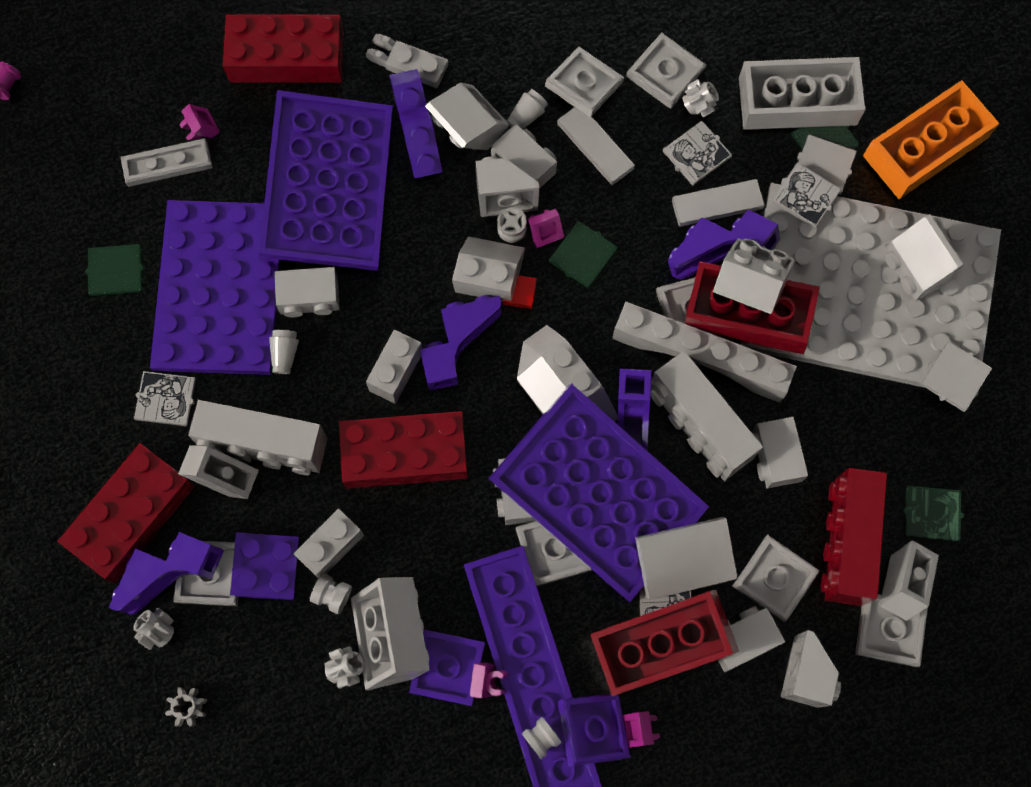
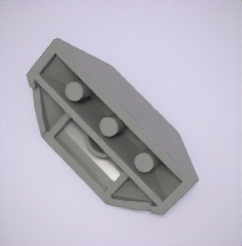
M546 325L523 341L517 381L542 414L548 410L569 384H573L614 422L618 420V415L603 386L564 337Z

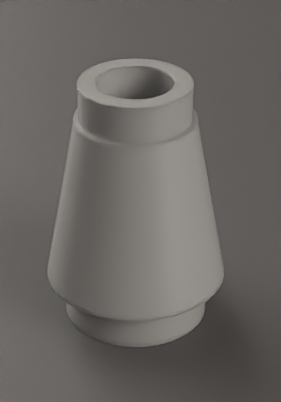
M533 89L528 93L524 92L508 118L507 123L510 127L517 124L521 129H524L545 113L544 109L548 104Z
M273 330L272 337H269L272 373L290 374L299 340L296 339L297 332Z

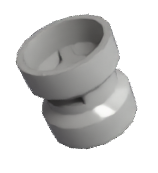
M323 573L313 588L310 602L317 605L328 604L329 610L339 615L348 601L352 586L344 582L337 585L333 577Z

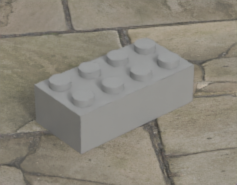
M859 57L744 61L739 76L743 130L857 125L865 111Z
M682 351L655 371L651 381V398L658 406L661 407L663 405L670 414L668 415L670 422L676 429L680 430L682 428L689 437L687 441L690 447L697 454L700 452L708 461L706 463L708 469L715 477L718 478L720 476L726 481L751 462L763 448L685 351Z
M202 400L197 402L188 435L196 443V446H208L223 454L233 455V458L240 462L251 463V459L262 461L263 466L272 469H280L281 465L292 467L293 472L301 475H310L311 471L320 473L328 440L320 424Z

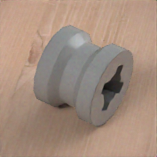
M509 207L501 211L497 219L498 234L501 239L509 243L522 240L526 234L527 224L524 212L515 207Z
M542 717L537 720L536 726L533 729H526L521 733L540 759L547 755L548 749L557 747L562 743Z

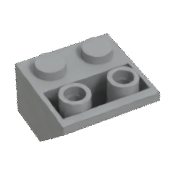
M459 83L428 102L425 106L432 113L431 119L451 134L449 136L450 140L459 148L488 150L509 126L495 108L470 84Z
M738 238L723 260L713 292L772 314L795 259L789 257L787 253L781 250L763 248L754 240Z

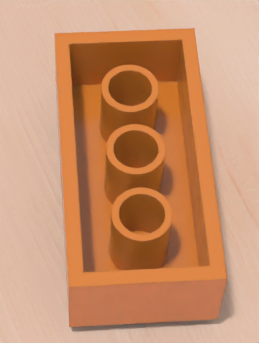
M961 80L871 141L863 157L897 198L901 199L987 140L999 123Z

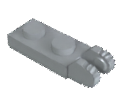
M375 34L373 38L375 45L390 51V55L388 57L381 51L368 49L366 53L368 60L384 66L386 70L394 73L417 69L422 83L438 88L448 67L447 59L397 40L395 42L390 37Z

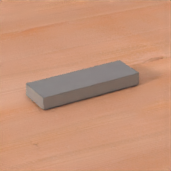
M574 107L558 119L557 124L611 185H614L634 169L635 165L592 117L590 118Z
M206 138L121 157L125 183L128 187L213 168Z
M757 179L674 196L672 198L679 227L695 224L701 217L707 220H714L742 214L747 210H761L764 207Z

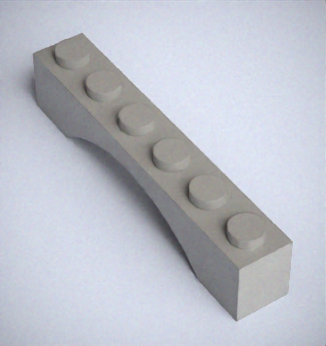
M629 302L624 304L612 338L638 349L665 353L672 356H677L682 351H685L694 363L723 374L751 392L779 403L787 394L797 367Z

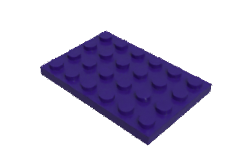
M277 90L259 257L378 270L392 105Z
M167 200L150 362L152 371L272 375L269 337H272L273 330L276 328L275 271H280L281 260L259 257L264 203Z
M569 384L488 478L629 602L644 586L635 537L694 524L709 508L704 501L573 384Z

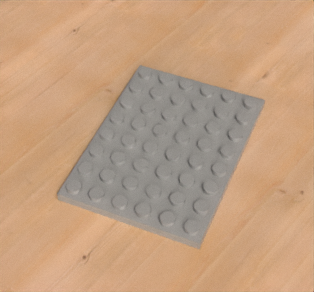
M770 184L764 217L777 223L779 227L780 241L774 249L781 250L787 253L789 257L795 259L787 280L820 286L804 355L740 341V345L764 354L924 387L921 385L948 342L953 343L967 353L972 352L975 358L983 362L1000 242V229L932 216L964 265L946 285L915 301L911 294H907L904 291L901 279L895 269L893 270L888 266L884 250L893 239L927 216V214L836 196L830 205L832 207L830 212H826L816 228H813L771 202L782 185Z

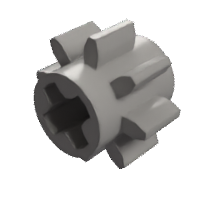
M697 79L687 85L688 89L685 91L686 95L683 96V102L692 115L701 113L702 117H705L715 111V102L719 100V96L712 83L703 82L701 84L700 80Z
M157 608L154 613L146 610L137 618L134 624V630L138 632L134 638L149 650H151L154 644L158 647H163L173 636L174 628L171 624L174 620L160 608Z
M350 646L329 652L332 660L324 663L325 674L328 680L332 683H337L338 688L359 683L358 675L364 670V661L361 655L352 651Z
M178 688L177 697L167 698V701L171 703V710L165 714L166 716H175L177 718L175 726L180 727L184 720H187V724L190 727H194L196 724L195 718L206 716L201 710L202 704H205L207 699H198L196 697L198 689L192 688L188 695H186V691L183 688ZM185 701L192 702V707L188 709V713L181 712V708L185 706Z

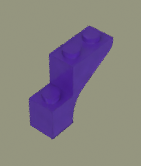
M414 69L389 75L414 178L441 173L442 167L432 119L428 109L425 107L426 100L418 70Z
M747 210L742 218H738L734 222L731 231L701 217L696 225L689 228L685 240L669 256L668 264L672 276L683 280L697 273L699 261L715 264L725 259L738 238L754 240L761 247L773 250L780 241L778 224L750 210Z
M483 295L476 298L474 302L466 304L463 302H453L448 304L446 308L441 309L448 343L432 342L427 344L424 349H420L429 391L458 385L456 373L458 357L466 346L501 316L500 296Z
M620 369L618 425L647 450L651 370Z
M181 532L178 533L177 538L170 545L167 560L135 549L133 555L126 563L125 572L120 584L113 592L109 608L134 615L180 577L200 575L212 579L224 550Z

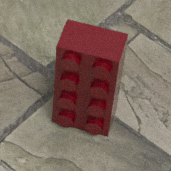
M226 14L223 68L229 82L342 83L344 31L340 15Z
M699 261L685 324L716 336L804 355L820 286L787 280L772 314L714 293L713 290L721 266Z
M462 411L339 421L342 482L346 489L468 479Z
M139 443L57 542L105 580L116 584L124 574L126 563L133 555L134 550H144L195 486Z
M848 468L830 484L829 500L833 501L832 512L828 513L826 520V530L830 531V541L825 544L823 559L828 562L827 574L824 573L821 580V592H825V601L863 606L878 599L887 473Z
M716 590L590 634L612 696L739 652Z

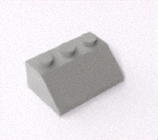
M413 577L379 578L351 598L359 653L364 661L363 678L365 690L412 680L429 671V653L425 647L424 625L420 619L418 592L415 589Z

